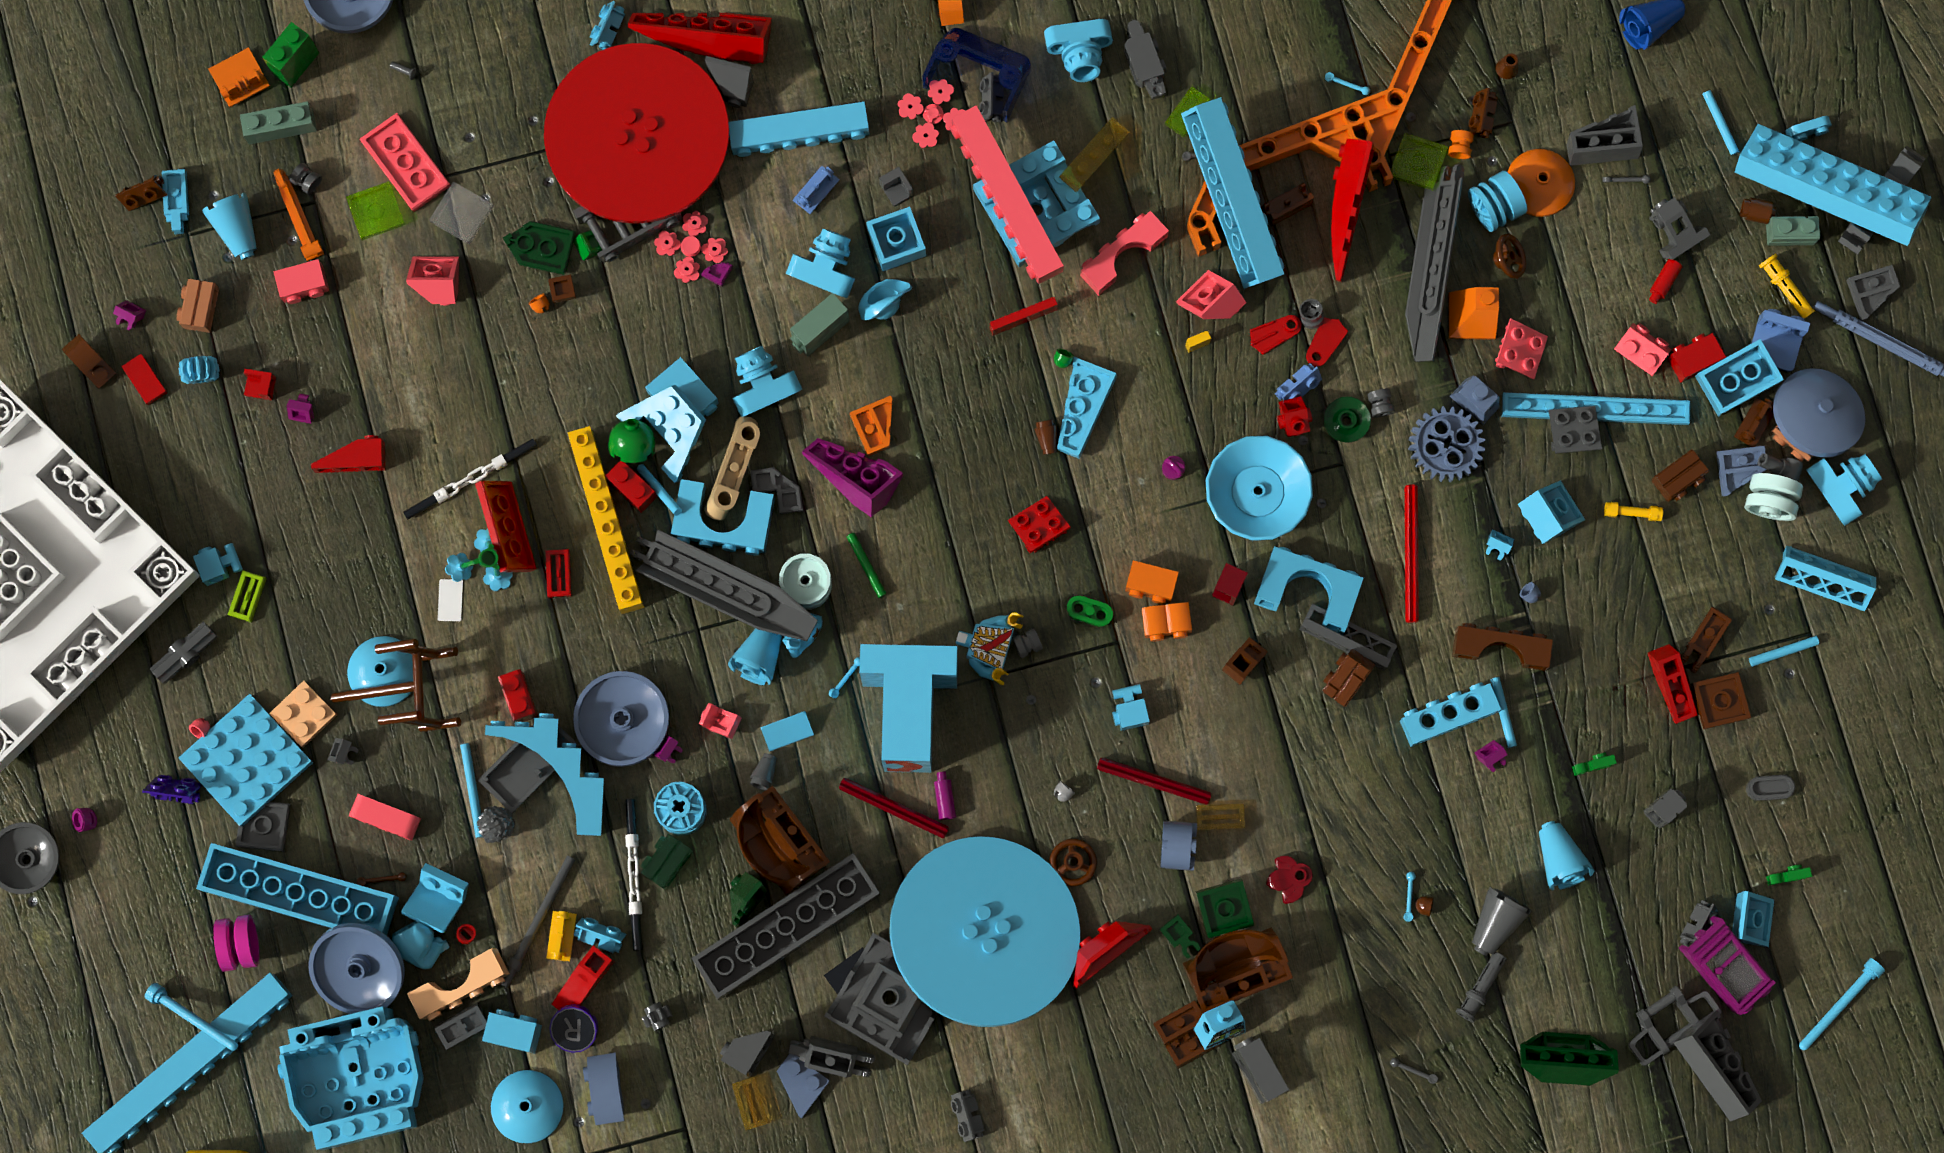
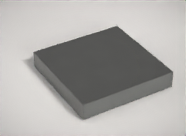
M276 802L267 803L244 826H238L236 847L284 852L291 805Z

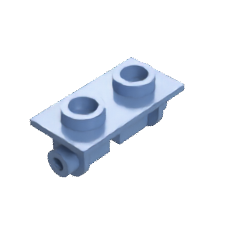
M821 166L792 201L811 214L840 179L833 175L834 172L829 167L824 168Z
M1311 363L1303 365L1292 375L1297 382L1294 383L1290 379L1286 380L1277 388L1275 395L1279 400L1283 399V401L1304 396L1309 390L1316 388L1322 380L1318 367L1314 368Z

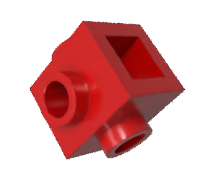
M1302 397L1280 401V415L1277 416L1279 428H1284L1287 437L1299 436L1310 432L1309 422H1312V414L1310 408L1306 407Z

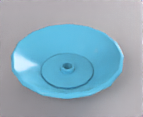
M1246 436L1226 445L1213 459L1206 478L1207 502L1216 520L1232 534L1251 541L1273 540L1291 532L1306 516L1313 497L1312 475L1304 458L1288 443L1270 436ZM1260 488L1262 490V494H1255L1254 489Z

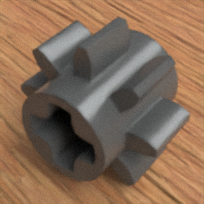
M657 1002L644 1009L646 1015L642 1017L646 1028L652 1026L653 1030L657 1031L670 1024L668 1018L673 1015L669 1006L663 1007L661 1002Z

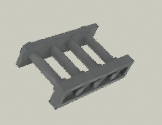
M581 206L573 210L579 225L582 223L588 224L601 246L602 251L597 253L601 263L614 261L619 257L618 254L665 228L671 229L677 226L682 219L681 213L653 223H641L643 228L633 234H630L625 223L613 221L623 239L611 246L597 223V216Z

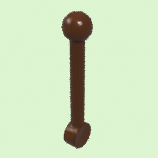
M401 872L394 876L370 879L359 877L357 884L365 886L368 883L392 880L403 882L407 876L404 872Z

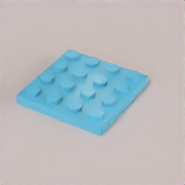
M251 694L247 695L208 730L205 737L198 739L178 757L240 827L251 820L267 803L272 801L313 763Z

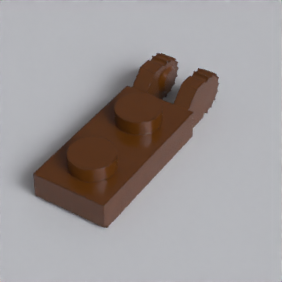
M1712 606L1681 656L1683 665L1688 661L1692 651L1699 654V658L1693 663L1690 670L1696 673L1704 660L1710 656L1732 619Z

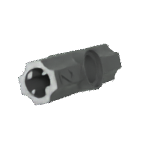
M203 621L186 637L175 641L169 647L168 653L150 668L151 672L165 685L180 670L194 664L200 657V653L216 640L218 636Z

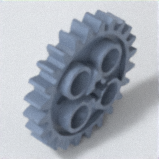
M1442 406L1440 413L1433 408L1431 416L1425 412L1423 414L1424 421L1420 419L1416 421L1419 428H1412L1411 432L1416 436L1409 437V441L1414 444L1410 445L1408 450L1415 451L1411 459L1419 460L1415 467L1423 466V475L1429 471L1431 472L1430 479H1433L1435 475H1439V481L1442 482L1444 477L1447 476L1448 481L1452 482L1454 476L1460 481L1462 479V472L1469 476L1471 474L1469 467L1476 470L1478 465L1475 461L1481 462L1482 460L1478 453L1485 451V448L1479 445L1483 444L1485 439L1478 438L1483 430L1475 429L1478 421L1471 423L1469 421L1472 416L1471 414L1464 418L1462 409L1456 414L1454 407H1451L1450 411L1446 412L1445 407ZM1443 425L1446 428V433L1439 434L1436 432L1435 426ZM1458 434H1464L1467 437L1468 442L1464 444L1458 442L1456 436ZM1428 435H1431L1434 439H1429ZM1446 440L1450 442L1448 449L1444 448V442ZM1426 446H1434L1437 449V454H1428ZM1455 455L1459 463H1449L1447 456Z

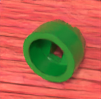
M1058 348L1054 355V362L1059 368H1066L1071 364L1074 355L1065 349Z

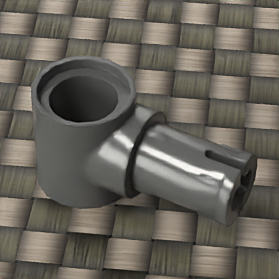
M1766 453L1761 454L1757 462L1758 466L1773 472L1775 475L1788 477L1799 481L1803 468V463L1799 460L1792 458L1777 459Z

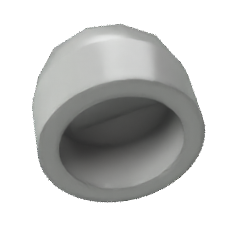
M1062 781L1054 789L1055 797L1061 802L1068 801L1075 794Z

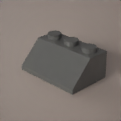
M766 1030L735 1038L731 1043L727 1041L720 1052L723 1055L721 1061L751 1078L774 1040L775 1035Z

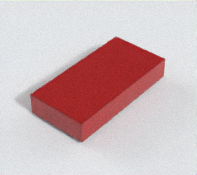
M142 354L121 366L147 405L167 394V391Z

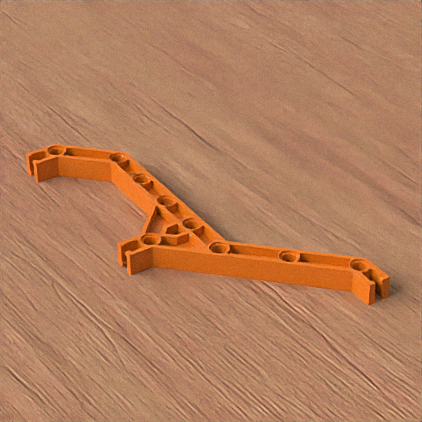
M1452 0L1426 1L1387 90L1239 145L1244 152L1243 160L1246 168L1252 171L1308 149L1341 162L1342 158L1338 157L1341 144H1346V139L1362 140L1357 138L1354 132L1363 129L1366 141H1372L1375 146L1373 156L1376 161L1371 163L1366 183L1369 192L1378 189V182L1374 180L1372 172L1376 169L1380 171L1384 179V186L1391 184L1393 175L1384 156ZM1422 41L1426 47L1419 48L1415 45V42ZM1397 98L1401 104L1393 105L1390 99ZM1355 114L1359 120L1351 121L1347 115ZM1306 130H1312L1315 132L1316 136L1308 137L1305 135L1304 132ZM1270 146L1273 152L1267 154L1262 151V147ZM1205 181L1189 215L1187 230L1198 257L1207 254L1205 245L1202 246L1200 237L1205 234L1209 235L1214 251L1220 249L1221 240L1213 223L1217 213ZM1195 220H1202L1205 226L1198 228L1194 226L1193 222Z

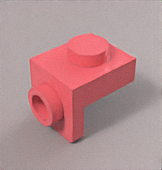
M708 703L706 709L702 712L699 724L714 733L733 739L742 718L734 713L718 708L714 704Z

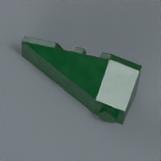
M747 872L743 875L739 873L730 883L733 886L730 889L732 924L736 928L741 926L768 894V890L763 883Z

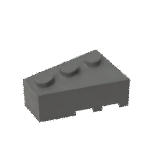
M1636 105L1629 107L1628 110L1622 113L1610 115L1609 118L1603 121L1594 122L1570 132L1566 144L1570 166L1639 159L1643 144Z

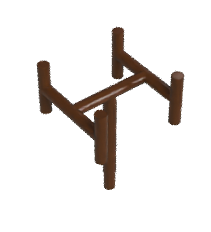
M417 639L375 645V652L377 654L395 651L412 654L413 681L333 693L331 700L333 703L414 692L415 711L379 716L378 724L404 723L416 725L420 732L461 726L460 717L439 720L424 716L422 661L457 656L458 649L457 647L443 649L418 646Z

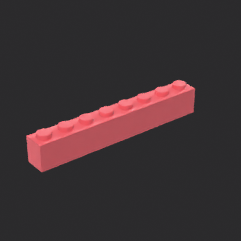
M977 105L952 117L950 130L955 139H960L963 145L961 146V151L964 157L971 159L974 165L971 168L977 179L981 178L985 186L982 189L987 199L992 198L996 205L993 207L998 219L1003 218L1006 224L1004 230L1008 238H1013L1016 242L1015 250L1020 259H1025L1028 265L1026 271L1032 280L1036 279L1037 283L1040 284L1062 273L1064 265Z

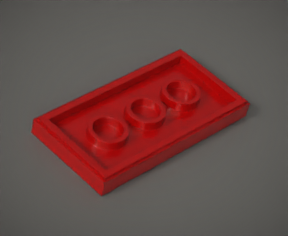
M479 481L475 483L491 542L498 554L497 563L500 573L531 572L536 570L512 482Z

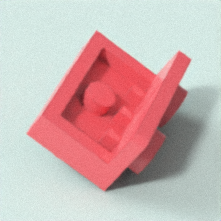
M1632 323L1614 350L1653 376L1671 349L1664 339L1660 337L1655 338L1650 335V331L1645 326Z

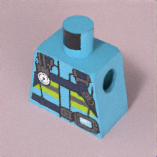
M1233 1000L1203 1013L1194 1031L1203 1048L1207 1050L1245 1033V1020Z

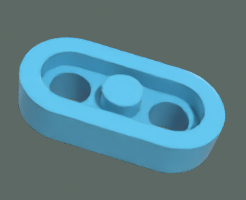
M1822 116L1794 125L1785 130L1786 136L1803 141L1807 139L1808 135L1815 134L1820 136L1829 132L1828 128L1832 124L1829 116Z

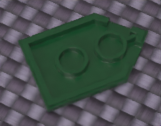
M529 221L520 229L504 236L503 240L520 266L565 275L576 231Z

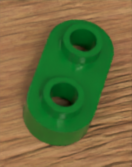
M1074 596L1067 603V613L1074 620L1097 627H1105L1112 621L1113 611L1106 603L1084 596ZM1081 605L1083 611L1078 613L1074 610V607ZM1098 612H1103L1106 617L1100 620L1096 615Z

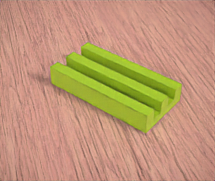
M242 571L228 615L252 623L267 578ZM247 577H249L251 579L244 600L242 602L239 613H237L236 609L240 601ZM259 580L248 613L245 615L255 582Z

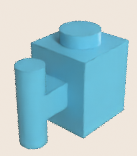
M233 543L224 546L227 553L224 556H221L220 551L212 547L203 548L198 551L199 554L193 556L202 582L207 586L229 578L226 567L230 565L234 573L243 570Z
M1140 684L1112 690L1114 700L1124 699V703L1116 705V711L1112 712L1115 726L1120 725L1121 731L1149 725L1150 721L1145 700L1134 701L1133 695L1142 693Z

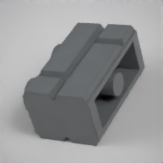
M1669 789L1643 811L1656 827L1661 828L1669 824L1687 807L1685 802L1687 799L1678 789Z

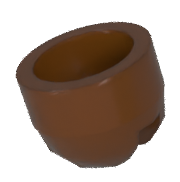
M1429 896L1420 897L1416 901L1417 911L1422 915L1430 916L1434 898Z

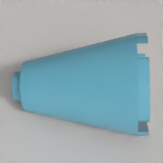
M242 193L241 198H239L238 194L214 202L213 209L209 210L208 207H205L202 210L235 258L240 257L241 260L254 256L253 251L257 249L246 193Z
M755 628L728 662L729 668L733 672L738 669L742 672L740 677L752 683L765 685L767 682L770 685L775 672L782 635Z
M1550 821L1541 826L1542 829L1539 831L1547 883L1551 890H1554V886H1558L1560 890L1574 886L1585 880V874L1593 875L1595 872L1593 866L1561 823Z

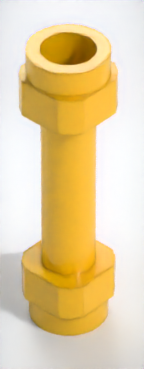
M1606 502L1604 516L1614 518L1617 515L1645 517L1649 521L1656 522L1662 521L1663 508L1658 506H1650L1649 508L1619 506L1618 502Z

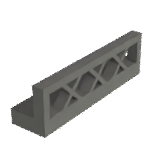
M1314 604L1311 605L1299 630L1346 653H1349L1351 649H1355L1363 657L1372 661L1375 667L1383 671L1386 670L1397 647L1396 644L1351 622L1348 623L1347 634L1342 636L1310 620L1313 611L1323 615V618L1326 610ZM1357 634L1364 635L1368 645L1363 646L1353 641L1352 636ZM1383 644L1389 647L1390 650L1385 657L1375 652L1373 646Z

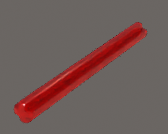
M1409 484L1404 488L1405 621L1407 623H1417L1419 620L1418 486Z

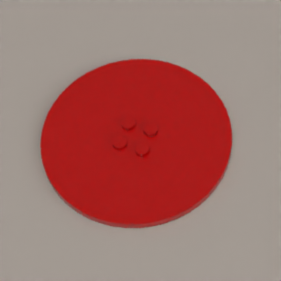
M646 43L622 44L606 48L587 57L577 64L561 81L551 98L545 117V151L558 183L584 209L597 216L616 222H655L684 211L697 202L713 185L723 167L728 151V115L722 96L715 83L690 58L659 45Z

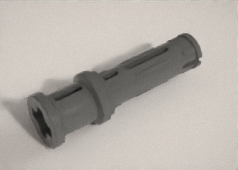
M1498 952L1492 954L1472 990L1470 989L1466 992L1467 997L1462 1006L1456 1009L1455 1012L1459 1016L1472 1023L1475 1022V1015L1481 1005H1485V996L1502 966L1507 961L1506 957Z

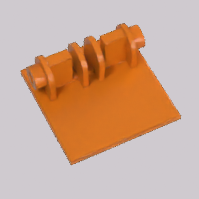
M249 47L208 69L229 108L270 87Z

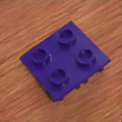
M159 775L142 790V793H149L151 796H155V799H169V801H173L174 797H176V802L181 800V803L194 804V802L198 803L200 800V793L196 792L203 785L191 778L176 780L172 779L169 775Z

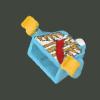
M1014 612L1010 615L995 616L982 620L980 624L975 625L973 634L959 631L956 644L969 648L967 659H969L970 666L979 676L1004 685L1000 677L1004 674L1009 675L1003 670L1014 632V628H1011V626L1021 629L1023 625L1017 624L1016 621L1019 617L1023 618V615Z

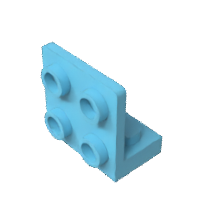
M425 863L421 869L419 884L401 913L438 932L444 933L466 899L468 883Z

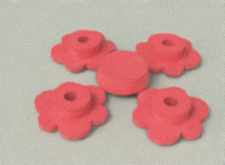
M945 79L930 82L928 96L932 98L934 104L926 106L925 109L920 104V97H914L910 93L905 94L903 100L898 101L899 115L903 118L915 119L916 115L923 113L927 123L923 126L918 125L916 132L912 136L913 141L919 143L921 148L936 146V138L939 136V132L934 129L933 124L939 123L943 118V121L946 123V129L951 131L952 117L965 111L963 109L958 111L957 108H952L950 112L943 113L939 104H942L943 101L949 102L951 99L950 95L954 92V87L951 84H947Z
M694 211L692 214L686 213L683 216L684 224L682 228L684 231H688L689 236L684 238L682 243L677 239L676 233L672 232L669 234L665 230L661 231L659 238L654 240V244L657 246L656 251L661 256L666 254L672 256L680 247L682 253L689 256L685 257L683 261H677V268L674 270V276L682 279L684 283H688L690 280L696 281L699 278L698 270L700 265L694 263L692 257L696 256L700 250L705 254L707 261L713 260L715 263H721L724 259L723 256L728 254V249L725 248L726 242L722 238L716 240L709 238L708 243L703 244L701 247V243L696 237L699 233H705L708 218L705 215H700L699 211Z

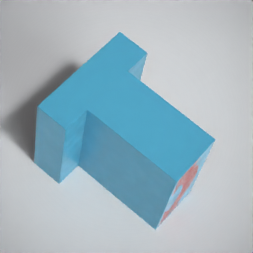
M860 644L859 673L862 686L883 687L881 760L884 772L932 773L934 688L957 689V646Z

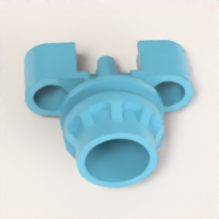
M1096 19L1054 25L1044 31L1048 53L1054 55L1062 54L1065 69L1070 72L1072 80L1088 82L1099 76L1100 65L1102 64L1101 48L1107 47L1113 42L1108 20Z
M823 228L821 234L814 238L813 244L816 247L809 248V251L816 254L814 261L793 254L786 274L836 295L848 298L855 278L836 271L838 263L847 265L848 262L844 260V256L849 257L850 255L849 243L851 239Z
M763 346L735 358L737 362L736 373L738 376H743V379L739 380L740 384L750 381L753 387L733 397V401L742 417L802 390L794 370L774 379L772 378L770 371L778 368L777 364L771 365L770 362L774 359L765 352Z
M1866 454L1859 458L1851 457L1848 459L1849 464L1847 466L1843 462L1840 463L1844 473L1838 477L1825 458L1806 469L1844 526L1863 515L1850 495L1858 491L1864 498L1866 497L1864 491L1872 492L1876 484L1882 480V477Z

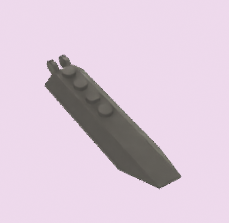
M1460 164L1454 165L1453 169L1449 165L1441 168L1438 183L1426 181L1405 312L1415 362L1434 361L1462 182L1464 180L1465 170Z
M660 530L657 531L656 539L653 543L641 537L637 538L636 542L639 545L649 548L647 555L637 550H631L629 553L632 557L643 562L636 572L758 630L808 641L818 622L813 615L780 587Z

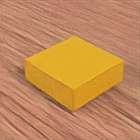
M1204 331L1188 338L1185 345L1188 353L1210 344L1211 336L1208 331Z

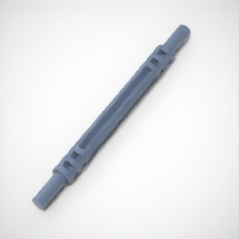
M1819 301L1815 303L1813 309L1832 318L1834 323L1936 376L1941 375L1944 377V363L1840 309L1837 311Z

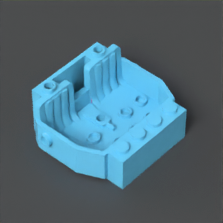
M382 1006L287 1029L290 1044L279 1047L281 1064L277 1066L278 1073L281 1079L284 1078L289 1107L306 1131L313 1133L316 1150L331 1149L418 1127L414 1108L418 1107L424 1079L417 1049L419 1045L418 1036L407 1020L394 1018L393 1009ZM377 1018V1024L371 1026L369 1020ZM361 1022V1027L352 1028V1024ZM338 1027L340 1029V1034L335 1036L325 1035L316 1037L315 1034ZM352 1063L358 1065V1069L355 1072L350 1070ZM373 1095L377 1097V1102L374 1105L369 1102V1098ZM348 1101H351L353 1103L352 1110L346 1109V1103Z

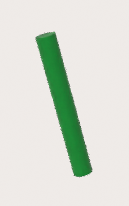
M853 532L846 537L878 598L884 597L887 593L856 534Z

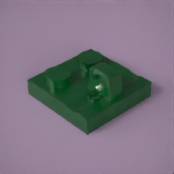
M1241 878L1195 891L1208 938L1254 926L1244 883Z

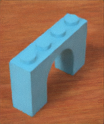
M681 479L677 504L682 509V512L677 516L674 515L671 530L672 537L687 544H690V541L699 542V546L713 548V545L722 546L723 550L736 552V549L745 550L746 554L758 556L759 552L765 553L775 502L774 494L750 491L747 512L742 524L733 531L721 533L709 529L702 521L701 513L706 490L705 484Z
M1274 546L1254 604L1276 612L1285 586L1290 581L1298 577L1316 579L1325 587L1329 597V604L1322 626L1340 635H1344L1363 577H1360L1354 571L1337 569L1331 563L1317 562L1311 556H1300L1292 553L1286 547L1278 548Z

